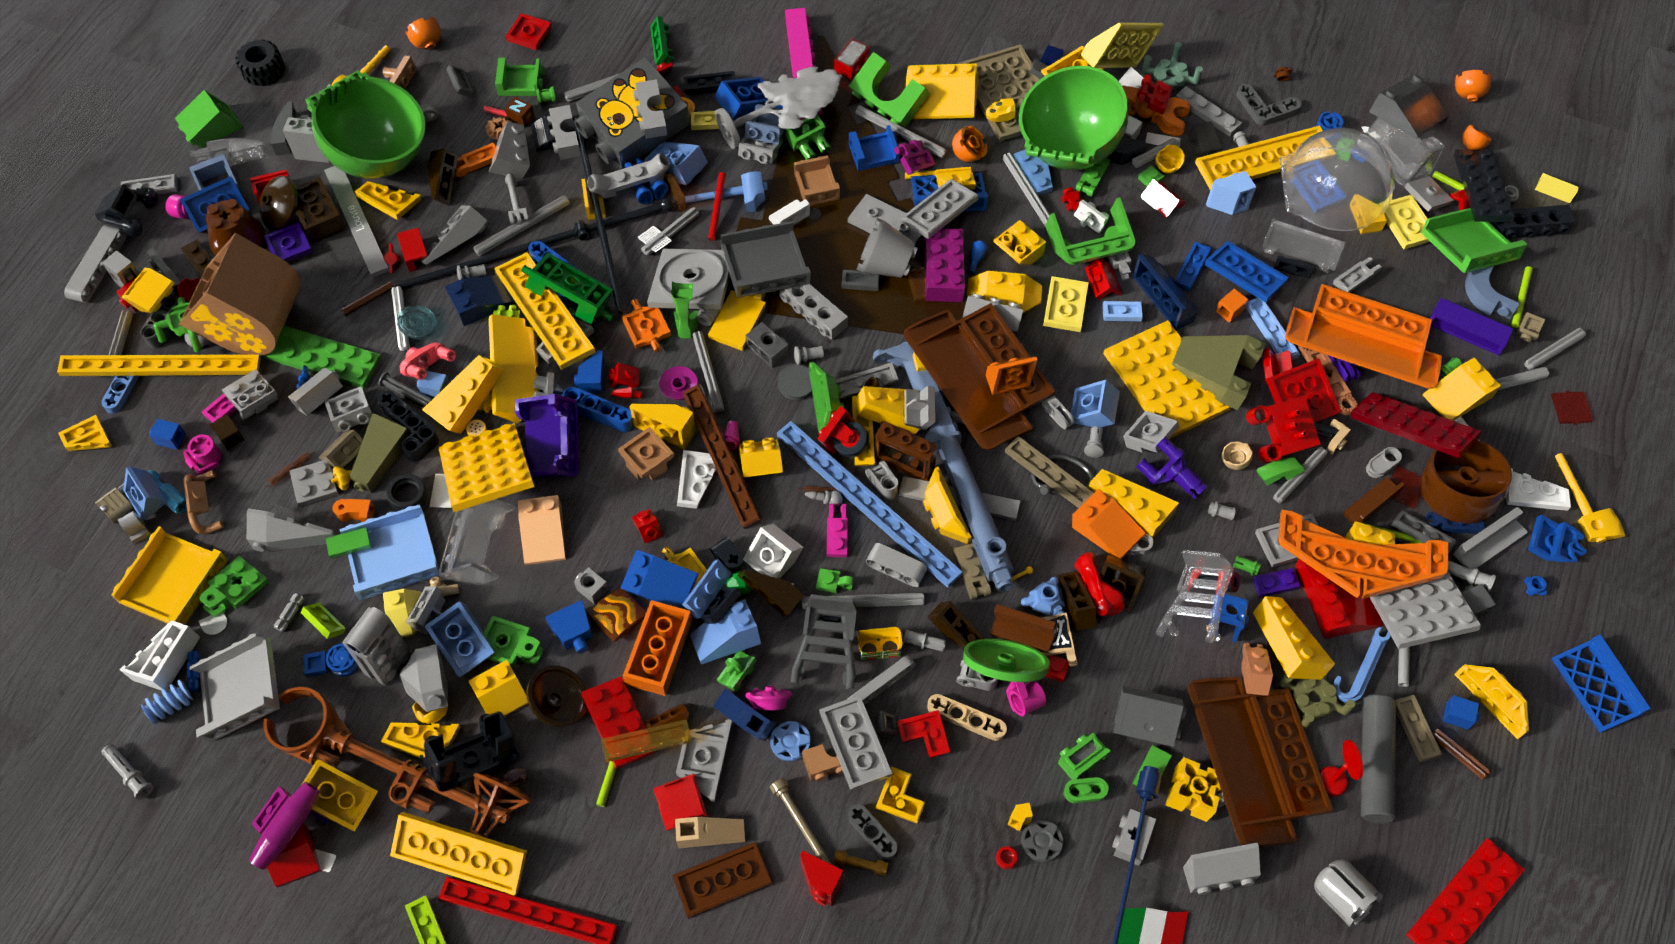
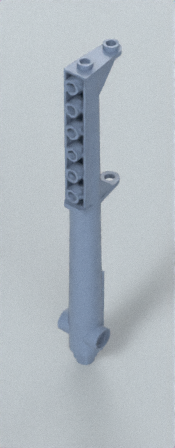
M907 341L885 350H876L873 354L874 362H892V364L905 369L913 390L920 392L928 385L935 387V423L928 428L929 431L925 439L938 445L937 451L940 452L961 506L960 513L972 536V543L988 582L994 581L999 592L1010 590L1014 586L1011 576L1014 568L1006 551V543L997 530L961 448V433L956 422L951 420V409L949 406L946 407L944 403L946 402L942 391H939L938 385L927 370L916 371L913 359L914 351Z

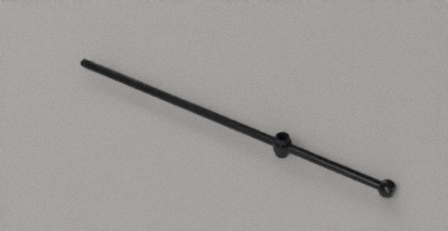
M664 197L660 203L603 220L604 225L607 227L660 210L667 212L672 210L673 204L670 198ZM578 220L574 223V229L536 241H541L548 245L577 236L581 241H585L590 237L589 233L598 229L597 223L587 225L583 220ZM532 242L457 265L460 266V269L464 268V266H478L528 251V247ZM457 265L395 283L393 287L400 286L401 289L456 273Z

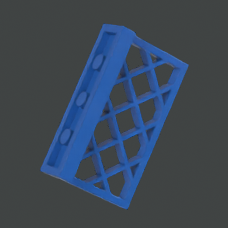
M973 173L974 180H979V182L976 183L975 189L971 191L974 192L976 190L979 192L976 193L978 194V200L963 212L987 211L988 195L985 192L982 173ZM935 175L911 176L915 206L938 189V185L934 183L937 181ZM916 182H923L925 185L921 187ZM930 186L935 190L933 192H930L927 190V188Z
M1601 634L1552 658V661L1600 733L1633 718H1638L1651 709ZM1589 648L1593 654L1592 661L1579 657L1581 650ZM1565 657L1575 660L1573 669L1564 667L1560 660ZM1578 661L1590 665L1588 674L1576 671ZM1594 666L1603 669L1605 672L1604 679L1592 676ZM1575 675L1587 678L1585 688L1575 684L1573 681ZM1590 680L1603 683L1600 693L1588 689ZM1606 685L1615 687L1618 692L1616 698L1604 694ZM1587 693L1599 697L1597 706L1588 704L1586 701ZM1603 698L1615 702L1613 712L1601 708ZM1618 705H1626L1631 714L1625 716L1617 713ZM1599 712L1612 716L1609 724L1602 725L1598 719Z

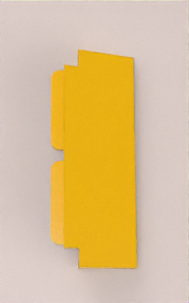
M492 314L489 316L490 360L504 369L491 389L492 414L514 423H519L522 420L515 414V399L533 397L535 391L540 392V389L534 388V380L538 376L536 373V367H538L537 336L534 333L533 327L525 326L524 318Z

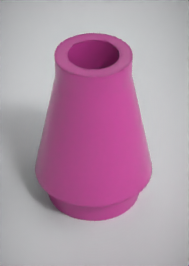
M729 421L723 433L731 451L735 450L740 444L739 424L736 421Z

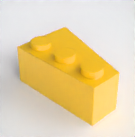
M863 386L855 398L858 416L878 423H882V421L908 430L914 435L919 431V428L905 425L904 391L906 389Z

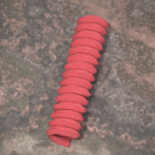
M484 106V112L497 116L501 115L504 118L507 117L504 110Z

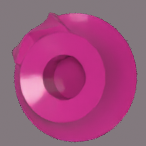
M765 686V690L755 688L746 693V698L753 708L757 710H780L786 708L787 701L793 693L788 690L775 689V686Z

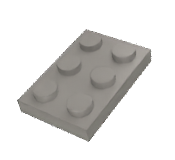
M1313 514L1303 516L1304 520L1318 526ZM1279 523L1256 530L1255 534L1271 567L1299 559L1279 544Z

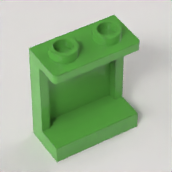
M498 58L495 80L498 96H537L536 89H543L542 76L545 75L544 65H541L540 58H536V65H507L506 58Z

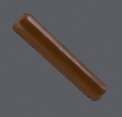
M1438 728L1433 732L1436 742L1479 778L1485 779L1491 771L1488 767L1443 730Z

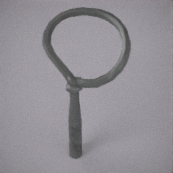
M1066 455L1047 456L1050 460H1066L1081 467L1089 477V482L1085 486L1089 487L1090 481L1094 476L1085 464ZM1031 473L1033 484L1040 489L1042 495L1050 493L1059 494L1047 484H1040L1036 476Z

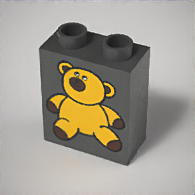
M645 57L576 102L579 118L574 122L579 132L586 139L593 136L598 141L596 149L601 158L606 163L614 160L621 169L625 168V163H634L636 158L643 157L690 125L688 105ZM657 79L661 105L652 106L650 110H663L667 135L646 139L645 132H641L639 121H642V116L638 117L636 106L639 105V101H635L633 90H637V82Z

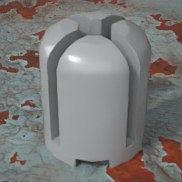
M1344 859L1335 860L1329 864V867H1325L1317 876L1314 884L1316 893L1349 927H1351L1352 923L1356 925L1370 913L1369 910L1373 907L1372 903L1375 900L1379 903L1383 898V895L1349 861Z

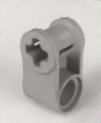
M884 461L879 462V465L871 470H865L868 480L884 499L892 500L897 497L898 479Z
M964 660L961 661L960 676L956 680L958 684L986 691L994 690L997 687L998 679L987 681L983 678L985 675L972 670L965 664Z

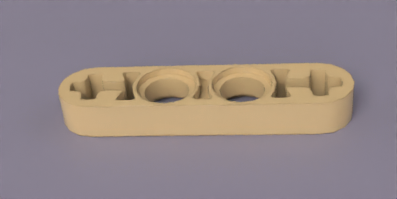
M934 694L928 699V711L939 710L943 720L994 741H1000L1006 735V724L998 718L940 694ZM937 701L941 702V707L935 709L933 703H936ZM948 704L950 706L948 707L947 714H945V708ZM958 708L963 712V715L960 718H954L951 715V711ZM979 717L982 719L983 724L976 727L972 725L971 719ZM988 721V722H989V727H987V731H986V730H984V728H985V726H986V722ZM999 726L1001 732L994 734L993 728Z

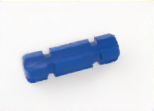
M190 651L187 656V689L189 692H197L200 687V673L190 670V666L200 661V653L198 651Z

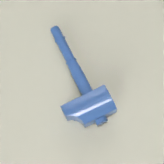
M758 171L741 175L742 186L724 189L722 198L744 194L747 212H756L758 206L766 200L764 191L768 190L767 183L763 182L762 174ZM716 191L684 196L685 203L714 199Z

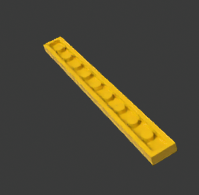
M61 355L57 372L60 376L247 375L255 369L259 372L261 358L259 355Z

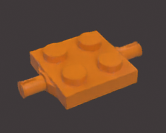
M633 299L631 304L634 310L622 316V321L636 349L651 344L654 352L658 353V351L662 350L658 341L671 336L667 323L659 308L641 307L639 300L635 299L634 301Z

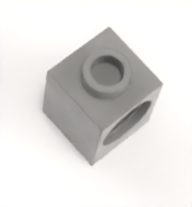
M589 567L585 571L580 572L574 581L577 591L594 605L609 591L607 582ZM588 583H594L593 586L586 587Z

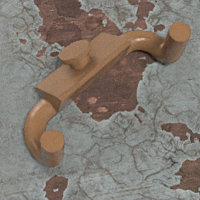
M214 470L198 476L187 474L183 479L188 519L191 527L198 534H209L224 528L221 520L207 526H201L197 519V515L209 512L204 481L216 477Z

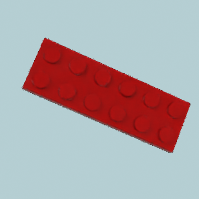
M1486 838L1406 933V936L1415 944H1465L1525 869L1490 839Z

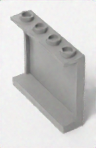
M259 633L250 634L247 638L235 642L226 649L217 651L214 655L201 659L198 663L190 666V670L200 673L205 725L196 729L197 738L215 741L280 709L272 642L269 637Z

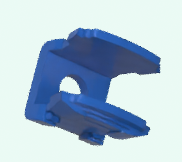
M1219 593L1211 609L1207 627L1208 635L1212 637L1218 621L1235 626L1232 641L1236 643L1240 631L1247 627L1249 616L1246 615L1249 601L1225 593ZM1226 607H1235L1237 614H1229Z

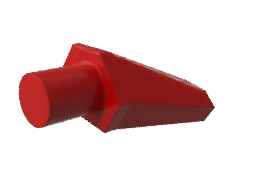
M633 387L613 390L611 396L640 399L642 391L633 390Z

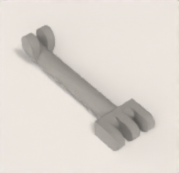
M509 173L505 177L507 188H509L513 211H508L510 223L515 224L514 218L516 217L518 223L522 222L521 216H524L525 221H528L526 208H520L516 186H518L516 177Z

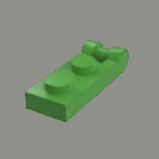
M1106 158L1099 164L1086 168L1076 185L1075 191H1082L1087 193V196L1092 197L1111 160Z

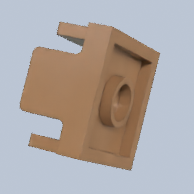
M650 427L618 448L620 455L625 459L627 468L637 479H644L649 475L652 481L668 470L667 462L674 458V453Z

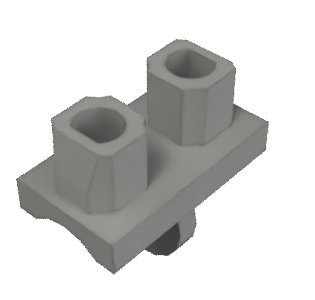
M548 372L546 377L536 376L534 388L541 389L543 392L535 391L533 397L551 394L562 396L564 389L560 388L559 384H555L553 388L554 373Z

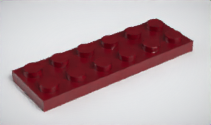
M1374 392L1369 394L1351 411V418L1457 458H1460L1481 437L1480 430Z

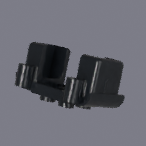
M498 711L493 714L481 715L479 718L481 733L444 748L442 734L439 736L431 735L426 738L424 742L425 757L423 755H420L439 791L445 792L474 781V773L490 774L514 763L520 757V750L515 744V734L502 712Z

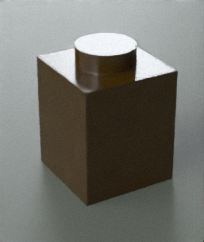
M228 414L210 424L227 450L245 440Z

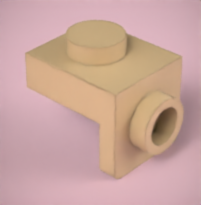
M1333 419L1329 426L1335 427L1337 434L1326 449L1332 455L1337 449L1341 450L1347 443L1345 439L1351 430L1336 419Z

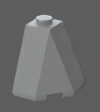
M437 644L415 649L411 659L400 672L406 693L426 712L447 707L448 678Z

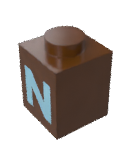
M514 97L505 107L508 119L512 120L513 123L522 124L524 127L531 123L535 117L532 105L517 97Z

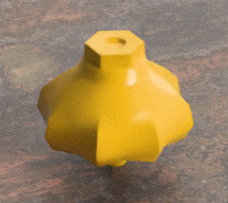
M339 466L334 467V479H331V482H336L341 490L348 489L352 471L345 470Z

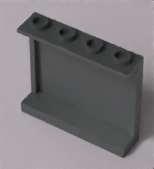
M793 221L721 234V248L737 298L810 284L811 272L809 267L805 266L793 231Z

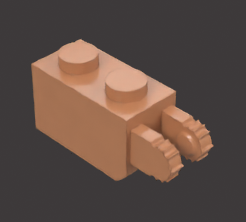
M1244 643L1241 670L1246 693L1268 695L1273 673L1267 649H1264L1262 644H1257L1256 647L1252 648L1249 643Z

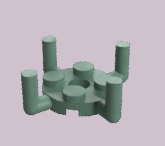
M1177 42L1175 43L1171 60L1162 59L1155 68L1150 67L1152 57L1146 55L1142 72L1153 75L1154 82L1159 80L1173 87L1172 91L1181 86L1184 87L1186 83L1198 84L1203 68L1200 66L1196 67L1194 77L1188 76L1187 65L1183 62H1178L1182 44Z

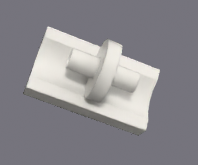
M1084 200L1080 201L1079 207L1074 214L1075 217L1081 220L1080 225L1082 227L1087 225L1098 234L1102 232L1109 219V215L1106 212H1099L1095 204L1092 202L1087 203Z

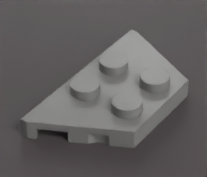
M730 719L725 720V723L714 726L710 724L701 729L686 731L676 770V775L680 778L694 773L700 793L712 802L716 800L733 722Z

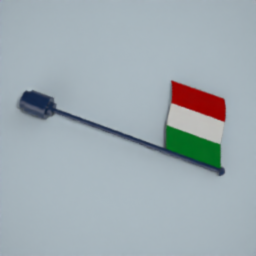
M1144 766L1143 770L1140 771L1136 793L1143 800L1112 944H1182L1188 911L1168 912L1151 908H1125L1147 802L1158 798L1162 780L1161 771L1152 766Z

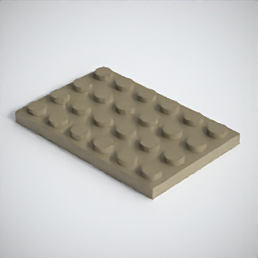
M1016 45L959 62L958 64L977 63L979 81L976 101L985 117L987 108L994 102L1004 98H1013L1016 111L1015 118L1004 122L988 120L999 142L1021 136L1019 110L1022 101L1031 87L1040 80V78L1030 73L1032 62L1022 45Z

